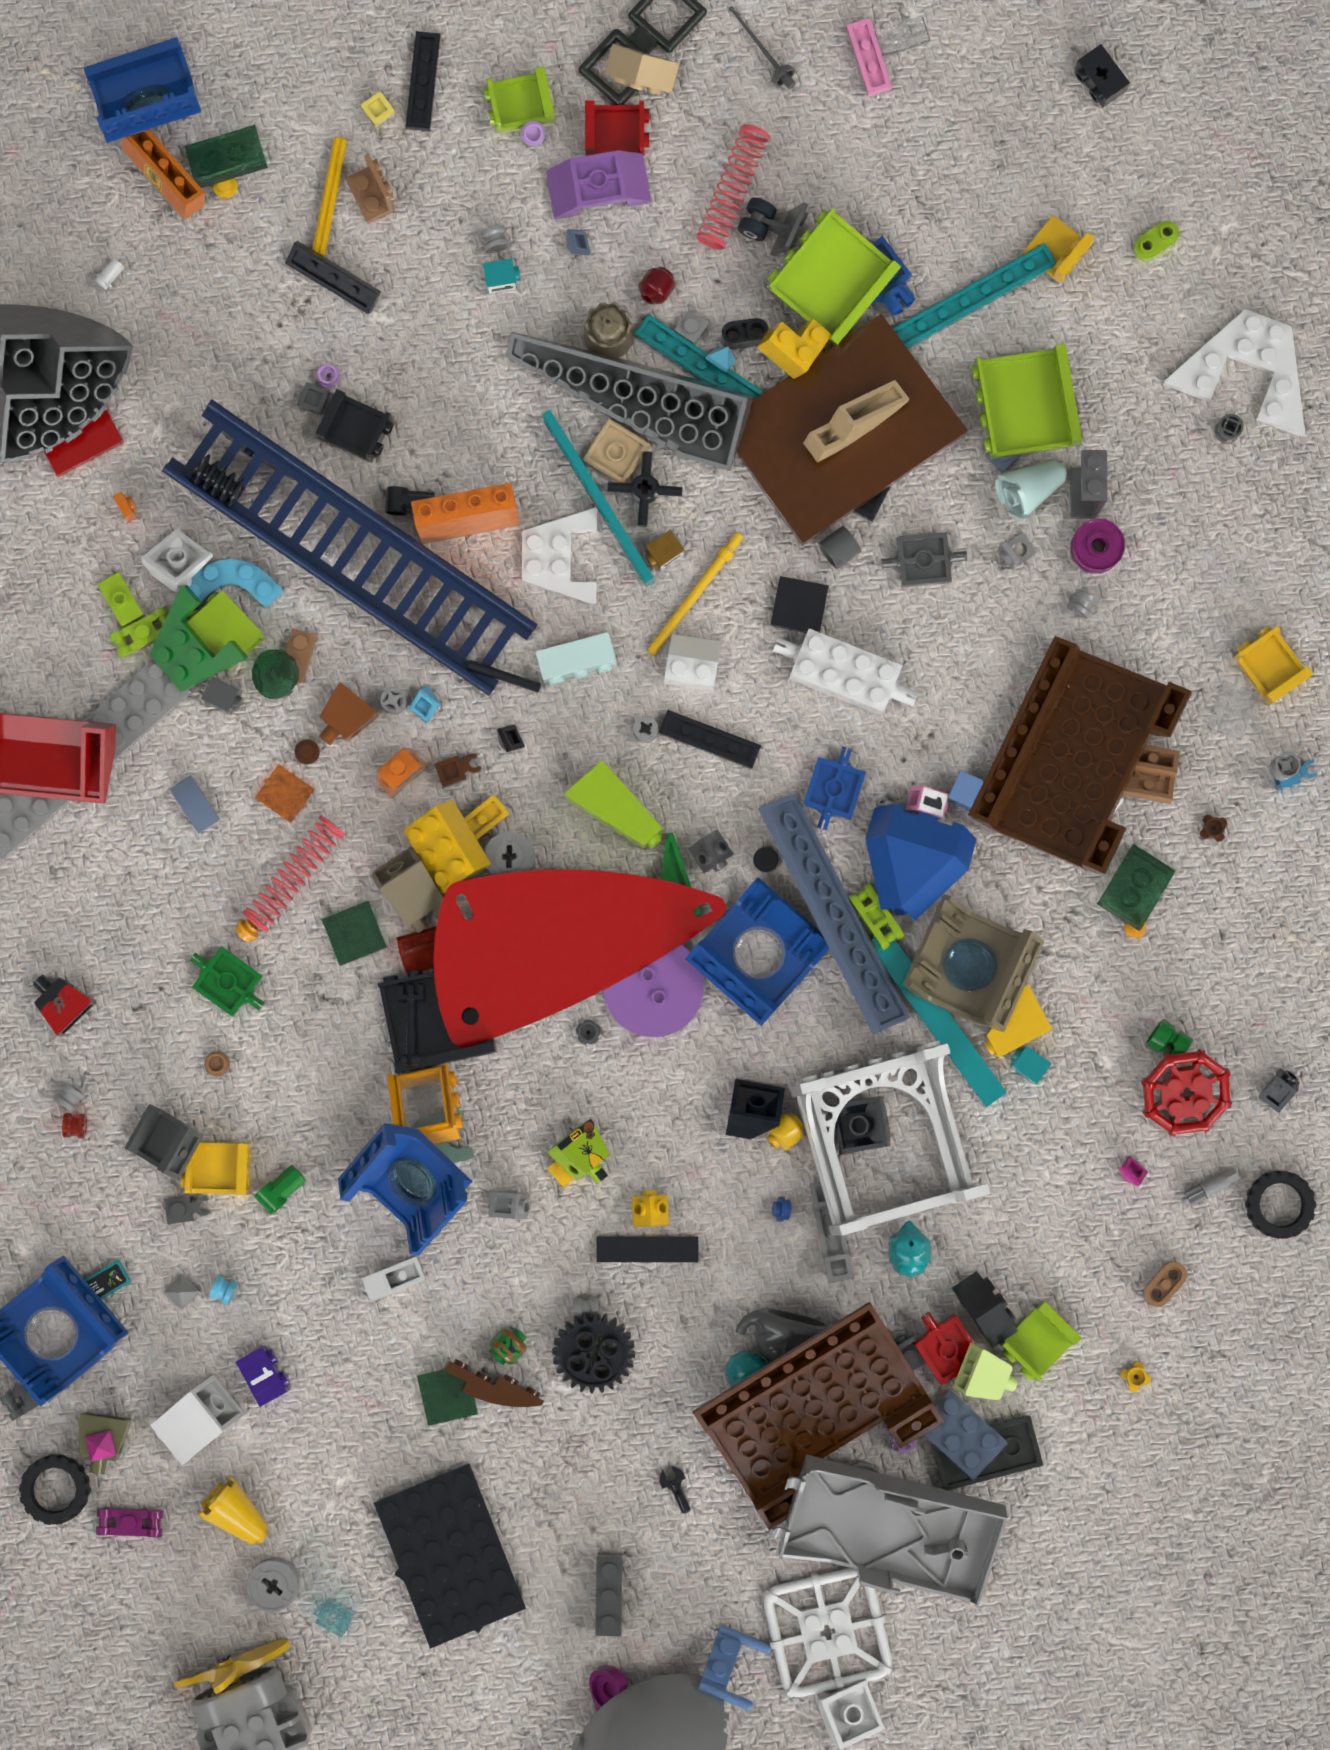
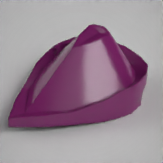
M602 1665L590 1674L589 1686L596 1711L611 1698L627 1689L625 1674L615 1666Z

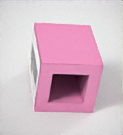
M924 785L911 786L905 811L917 815L920 811L941 819L948 807L947 799L949 794Z

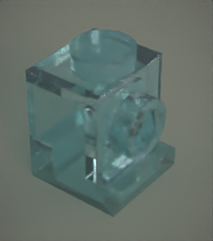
M329 1597L326 1603L321 1601L314 1612V1615L318 1617L315 1623L342 1638L356 1611ZM329 1613H334L337 1616L335 1622L328 1620Z

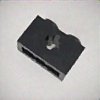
M1102 44L1076 62L1074 68L1075 76L1079 82L1086 84L1093 101L1099 102L1102 107H1105L1127 92L1130 82Z

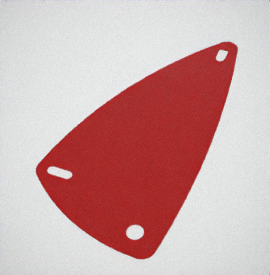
M533 870L496 874L455 882L445 892L434 940L435 987L439 1008L448 1035L456 1046L469 1047L527 1026L573 1006L633 975L687 942L720 919L726 911V904L719 896L688 886L650 877L607 871ZM457 895H465L473 912L471 920H466L463 917L456 902ZM708 902L712 911L700 917L695 916L694 909ZM469 1007L475 1008L479 1013L478 1021L472 1025L464 1023L461 1017L462 1012Z

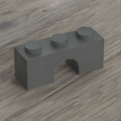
M597 1553L595 1636H621L623 1554Z

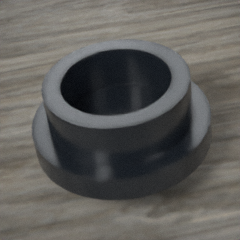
M762 847L755 852L753 863L759 871L770 872L778 864V855L772 848Z

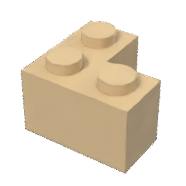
M612 44L605 73L614 76L613 81L627 85L629 82L628 87L641 91L643 86L647 87L646 91L660 95L661 91L672 92L679 63L632 48Z

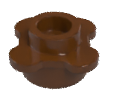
M1205 815L1202 819L1204 825L1200 831V836L1203 839H1215L1217 842L1224 840L1225 835L1223 833L1225 826H1227V820L1223 817L1217 818ZM1212 826L1216 827L1215 831L1211 829Z

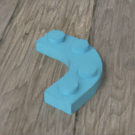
M237 559L219 560L204 566L192 577V584L190 586V589L201 600V603L194 610L199 609L214 592L226 586L243 588L266 609L284 591L260 568L249 562Z

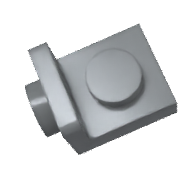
M490 1191L488 1217L527 1219L530 1211L529 1194Z

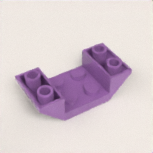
M618 150L571 158L546 170L554 220L579 216L578 210L625 201L627 207L652 203L643 154Z

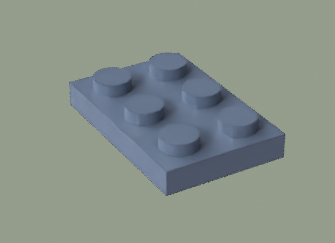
M949 1390L935 1405L944 1422L923 1436L968 1478L974 1481L1008 1442L955 1393Z

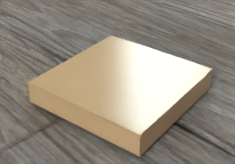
M608 418L582 458V461L615 482L627 483L641 462L643 452L648 451L651 444Z

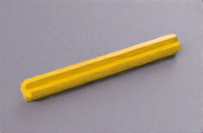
M342 137L333 138L312 247L314 251L324 257L326 255L347 145L346 139Z

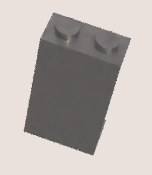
M1081 450V468L1070 469V519H1095L1107 502V450Z

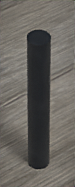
M473 660L469 661L467 667L468 670L539 693L541 687L539 682Z

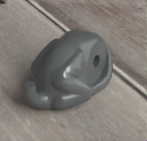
M761 1308L743 1316L737 1325L736 1333L745 1335L747 1328L750 1325H755V1344L760 1354L772 1362L829 1326L804 1315L772 1308Z

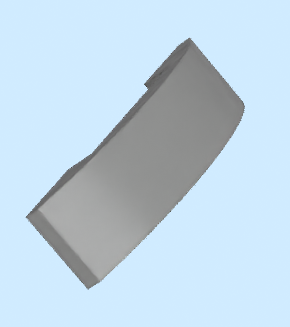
M810 1183L828 1282L834 1283L854 1279L845 1235L831 1236L828 1226L832 1225L821 1183Z

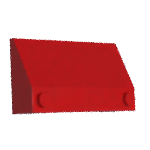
M0 713V793L105 804L115 754L116 724Z

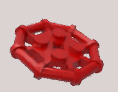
M1198 1049L1196 1052L1171 1055L1166 1053L1146 1078H1142L1141 1084L1143 1085L1145 1108L1143 1114L1146 1118H1150L1165 1129L1169 1136L1175 1137L1176 1134L1200 1131L1206 1133L1210 1131L1209 1128L1225 1110L1232 1106L1229 1085L1231 1072L1228 1068L1222 1067L1205 1054V1050ZM1193 1062L1192 1066L1176 1068L1174 1065ZM1203 1064L1214 1073L1208 1076L1203 1074L1199 1069L1200 1065ZM1170 1067L1171 1071L1169 1072L1168 1078L1166 1080L1163 1079L1162 1081H1158V1079ZM1219 1081L1220 1096L1213 1095L1212 1084ZM1185 1087H1189L1190 1091H1192L1188 1097L1180 1095V1092H1184ZM1155 1088L1160 1089V1101L1154 1103L1153 1090ZM1210 1103L1217 1104L1203 1119L1201 1113L1208 1110ZM1164 1108L1173 1115L1172 1120L1169 1121L1159 1111ZM1196 1116L1199 1120L1198 1122L1179 1124L1181 1118Z

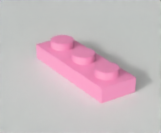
M867 18L847 24L846 30L868 97L891 90V81L871 19Z

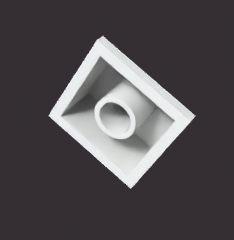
M672 634L664 684L714 691L721 641Z

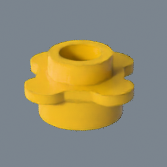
M1135 1362L1133 1367L1123 1369L1121 1372V1377L1127 1381L1128 1389L1131 1392H1137L1140 1387L1151 1382V1376L1146 1373L1141 1362ZM1135 1374L1138 1375V1379H1134Z

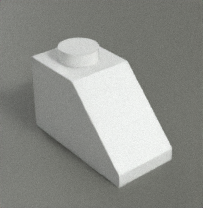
M417 1257L362 1278L370 1302L425 1280Z

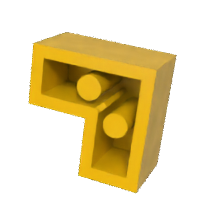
M814 319L802 325L796 333L781 321L769 328L757 345V348L795 379L807 372L832 334Z

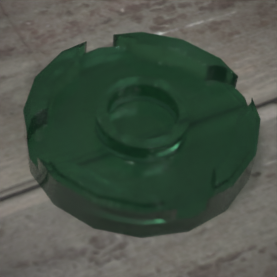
M282 649L267 650L261 653L255 660L252 668V680L255 688L262 696L268 699H283L293 692L294 686L297 685L299 668L296 660L289 656L286 651Z

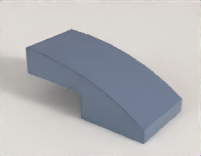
M191 775L170 788V791L198 834L220 820Z

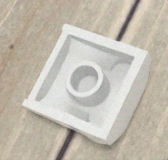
M177 528L141 559L143 565L154 578L172 591L178 592L182 585L191 586L192 577L213 555Z
M867 1680L860 1681L837 1692L828 1693L818 1700L819 1710L828 1734L839 1750L886 1729L868 1688Z

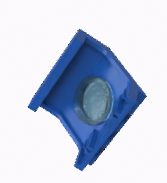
M178 37L83 68L97 105L99 116L96 118L106 143L201 113L194 83Z
M384 1123L338 1178L340 1200L350 1202L358 1191L372 1194L405 1225L409 1253L417 1256L429 1246L438 1233L442 1231L461 1207L466 1204L467 1192L465 1189L473 1182L419 1129Z

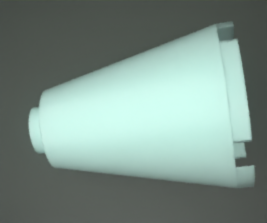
M1055 460L1005 472L998 475L999 479L995 480L996 493L1001 504L1007 503L1010 508L1007 513L1016 520H1022L1065 482L1067 472L1064 465Z

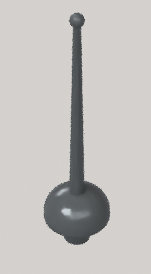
M731 6L729 11L736 16L776 69L772 77L776 86L784 84L788 89L793 88L796 84L792 78L795 69L788 64L779 66L735 12L734 7Z

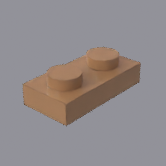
M292 628L278 675L280 678L304 684L317 639L316 634Z

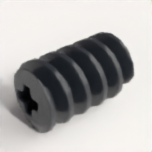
M208 454L199 462L190 478L196 475L194 481L196 485L204 481L203 490L205 491L213 487L211 492L213 497L221 493L220 502L230 499L228 507L232 508L246 489V487H243L244 478L235 482L236 473L233 472L227 476L228 467L226 466L218 470V460L209 464L211 455Z

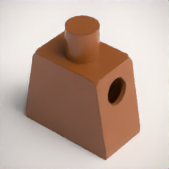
M340 682L320 714L321 720L327 724V727L321 732L319 737L328 745H331L339 735L349 742L377 719L379 714Z

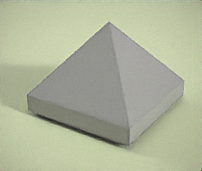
M183 1274L164 1291L181 1310L200 1292Z

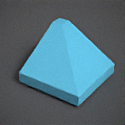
M425 685L419 690L408 708L428 723L441 702L430 687Z

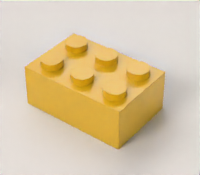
M453 800L433 807L403 830L441 895L445 894L451 884L472 879L491 865V862Z

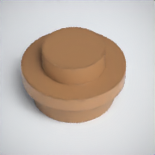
M214 1051L206 1057L205 1069L212 1076H223L230 1068V1059L225 1053Z

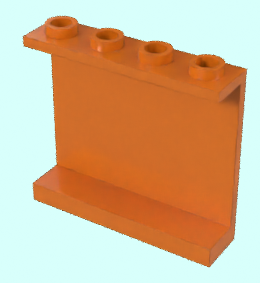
M512 483L411 501L415 526L422 544L520 526Z

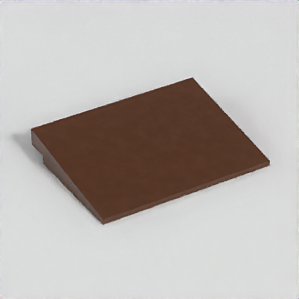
M879 314L841 340L838 345L832 346L816 357L806 373L795 379L788 376L754 399L736 454L783 522L790 528L801 546H803L965 436L968 430L884 316ZM896 380L909 397V401L861 438L817 463L804 445L808 434L828 424L839 406Z

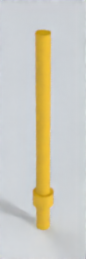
M736 532L726 546H722L716 553L717 558L646 651L649 654L655 656L725 562L728 563L732 559L734 550L744 539L740 533Z

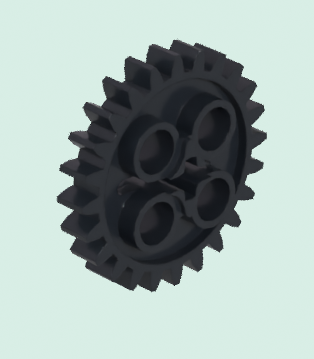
M597 1311L594 1312L593 1318H589L588 1314L584 1312L583 1320H580L575 1315L573 1325L566 1321V1330H558L560 1338H554V1345L557 1347L552 1348V1354L556 1355L553 1358V1364L558 1365L556 1372L557 1374L564 1373L562 1381L565 1382L571 1379L570 1387L573 1388L579 1384L580 1392L589 1387L591 1394H593L595 1387H598L600 1392L604 1393L605 1385L613 1390L614 1381L622 1384L621 1375L629 1376L628 1368H633L634 1363L631 1359L635 1358V1351L631 1350L635 1347L634 1341H628L631 1338V1332L623 1333L625 1324L616 1326L617 1318L614 1317L611 1321H608L607 1313L603 1315L602 1319L598 1318ZM602 1333L598 1342V1352H595L590 1372L587 1373L585 1370L589 1365L590 1353L594 1350L597 1334ZM588 1334L592 1338L588 1341H583L579 1336ZM612 1341L616 1346L607 1348L604 1346V1343ZM575 1357H580L584 1361L580 1364H575L571 1360ZM604 1364L608 1367V1369L605 1371H599L596 1369V1367L598 1365Z

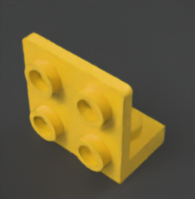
M1052 216L1024 250L1023 255L1045 243L1056 261V265L1046 271V273L1061 284L1090 249L1095 238L1088 232L1082 238L1058 218Z

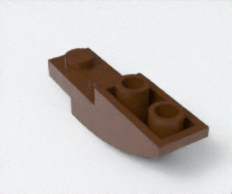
M455 1359L454 1362L447 1360L442 1369L463 1380L464 1384L460 1391L474 1398L510 1407L542 1406L544 1400L539 1398L540 1392L528 1386L526 1390L516 1386L518 1380L507 1374L503 1378L497 1376L493 1384L489 1383L491 1380L489 1376L477 1371L476 1375L467 1371L469 1366L458 1359Z

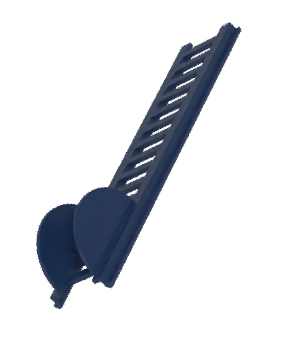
M211 399L201 415L213 425L186 465L172 457L161 472L487 696H490L499 681L468 670L469 660L466 659L493 618L506 627L481 662L488 666H492L514 632L527 641L538 624ZM220 433L226 439L231 440L232 444L219 461L218 470L224 466L229 467L240 449H243V452L249 457L253 456L238 479L244 478V488L262 463L275 470L249 509L239 502H236L232 508H229L230 499L220 502L221 493L213 497L211 495L213 487L205 491L203 490L204 481L196 485L194 484L196 475L190 478ZM286 476L290 480H295L297 485L270 524L259 517L258 513L282 478ZM308 489L319 498L290 538L278 529L304 491ZM328 503L337 509L339 513L314 550L310 552L301 546L300 542ZM350 518L360 525V528L332 567L320 558L343 524ZM370 532L379 538L381 542L355 580L352 581L341 572ZM392 547L402 556L377 593L373 595L362 586L388 548ZM412 561L423 570L395 610L384 603L383 600L409 562ZM432 575L444 584L417 624L406 618L404 614ZM453 589L463 596L464 600L438 638H435L425 631V628ZM472 604H474L485 613L457 653L445 644Z

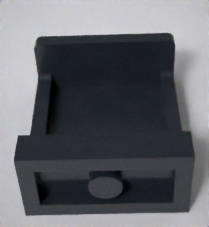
M336 389L318 426L316 435L318 439L372 463L375 457L379 458L384 447V444L381 443L385 435H390L394 422L392 421L391 413L387 411L383 413L348 397L346 392Z

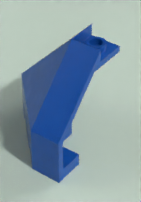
M897 804L875 807L865 839L880 909H891L897 916L909 914L914 920H917L969 870L977 839L964 825L953 822L952 826L938 822L939 817L920 811L918 815L904 811L903 806Z

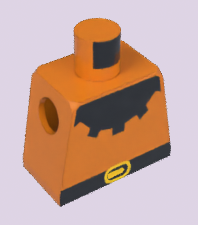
M403 748L377 771L376 781L393 799L426 770L428 766L412 748Z

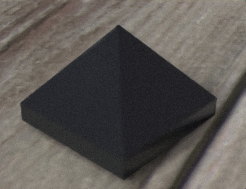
M515 724L497 729L499 745L506 752L525 747Z

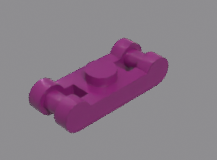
M97 1508L99 1526H96V1535L162 1537L163 1529L160 1528V1521L163 1519L164 1511ZM109 1517H117L116 1526H109ZM144 1518L150 1519V1528L143 1527Z

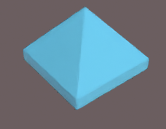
M716 347L706 357L709 362L724 372H727L736 363V359L729 347Z

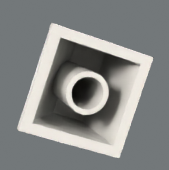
M212 1375L186 1394L150 1426L155 1431L157 1437L169 1448L173 1457L183 1466L241 1419L245 1413L218 1379Z

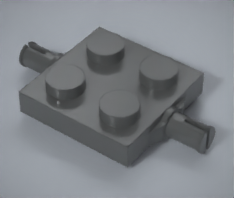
M947 532L897 537L898 552L896 557L881 558L882 569L897 567L900 573L901 588L951 583L952 563L967 561V552H951L948 545Z

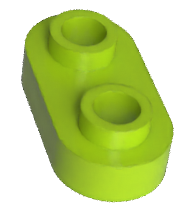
M1163 221L1141 235L1133 246L1135 257L1147 262L1173 246L1179 237L1177 225L1171 221ZM1163 230H1169L1171 235L1165 236ZM1148 243L1151 249L1145 250L1143 244Z

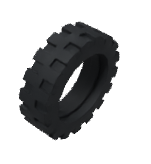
M1272 1171L1261 1175L1251 1184L1252 1186L1246 1194L1245 1208H1247L1248 1212L1246 1214L1253 1223L1254 1228L1262 1234L1272 1238L1287 1239L1298 1236L1310 1226L1309 1223L1315 1216L1316 1201H1314V1192L1310 1189L1305 1179L1288 1171ZM1283 1183L1290 1185L1297 1191L1301 1199L1299 1216L1295 1221L1285 1226L1271 1224L1264 1218L1260 1210L1261 1195L1266 1188L1273 1184Z
M62 1454L48 1455L32 1463L22 1475V1482L19 1485V1492H21L20 1502L24 1505L26 1513L33 1516L35 1521H41L46 1525H59L80 1514L88 1502V1496L91 1491V1487H89L90 1479L85 1473V1468L79 1465L74 1458H69ZM46 1469H63L75 1481V1497L71 1504L63 1510H47L35 1498V1481L40 1473Z

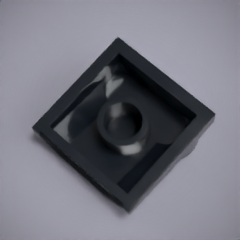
M882 1096L848 1101L841 1110L835 1124L839 1155L890 1146L891 1133L887 1110ZM837 1103V1104H831V1107H835V1106H837L839 1103Z

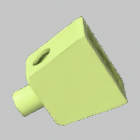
M970 1342L953 1388L966 1396L999 1400L1004 1390L1013 1392L1016 1389L1017 1378L1010 1375L1012 1372L1011 1365Z

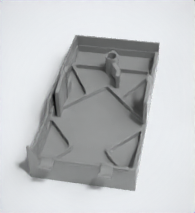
M806 1454L799 1478L789 1477L786 1483L785 1490L793 1488L795 1492L784 1528L773 1527L770 1540L773 1538L780 1539L778 1544L779 1559L790 1558L834 1563L858 1569L859 1584L876 1590L900 1594V1589L893 1588V1583L975 1603V1607H979L1008 1518L1006 1505Z

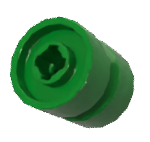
M1162 1019L1149 1036L1145 1046L1156 1054L1162 1052L1164 1058L1166 1053H1169V1055L1186 1053L1193 1038L1183 1031L1176 1032L1174 1025Z

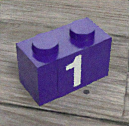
M266 1346L236 1361L259 1407L290 1391L288 1385L291 1384L284 1371L280 1372L275 1364L278 1362L275 1352L272 1348L268 1350Z

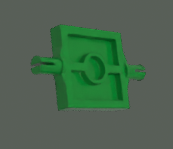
M222 946L215 956L208 961L196 952L193 954L200 962L191 957L190 962L201 969L199 978L192 986L194 990L232 1017L246 1003H249L258 1011L262 1009V1007L254 1002L256 1001L261 1006L265 1004V1002L254 995L255 987L263 978L260 973Z

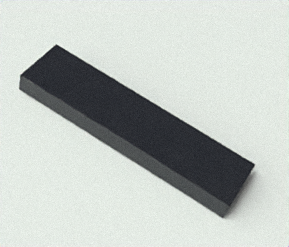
M416 31L405 125L408 130L431 132L441 40L440 33Z
M299 241L294 242L285 262L291 268L367 314L372 313L382 292Z
M667 710L659 730L660 735L749 769L753 768L761 745L670 710Z
M597 1236V1262H698V1237Z

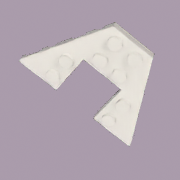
M1247 309L1242 311L1163 383L1165 386L1210 402L1227 357L1273 374L1256 420L1300 437L1305 435L1292 326Z

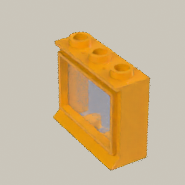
M447 1062L442 1066L400 1075L387 1073L393 1125L419 1129L433 1144L460 1139L459 1129L463 1128L461 1114L457 1113V1107H460L458 1092H454V1086H458L455 1071H450Z

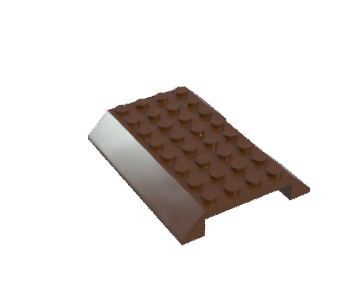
M1054 636L968 816L997 833L1083 870L1105 875L1127 830L1126 827L1110 820L1151 735L1171 738L1193 692L1171 682L1165 685L1083 652L1077 644Z
M870 1301L692 1411L705 1433L709 1434L752 1500L756 1511L769 1530L784 1522L787 1518L795 1489L788 1488L785 1490L786 1483L789 1477H798L797 1474L801 1472L806 1454L823 1459L884 1421L901 1449L944 1422Z

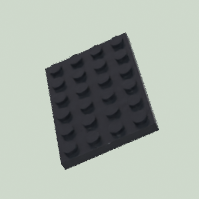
M470 1463L374 1502L430 1649L526 1609Z

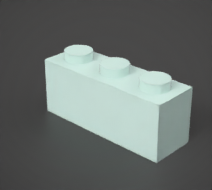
M608 632L535 651L544 684L549 683L550 686L562 684L565 678L572 676L574 679L589 676L588 672L598 670V673L607 672L613 669V665H617Z

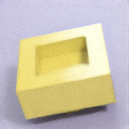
M381 91L360 105L375 127L395 114V110Z

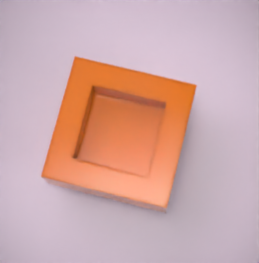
M122 492L113 496L128 523L135 520L137 516L134 511L137 507L131 496L126 498Z

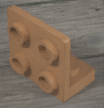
M366 154L364 157L367 168L345 179L366 223L369 224L394 212L392 203L395 202L388 181L382 182L385 179L377 159L372 160L370 155Z

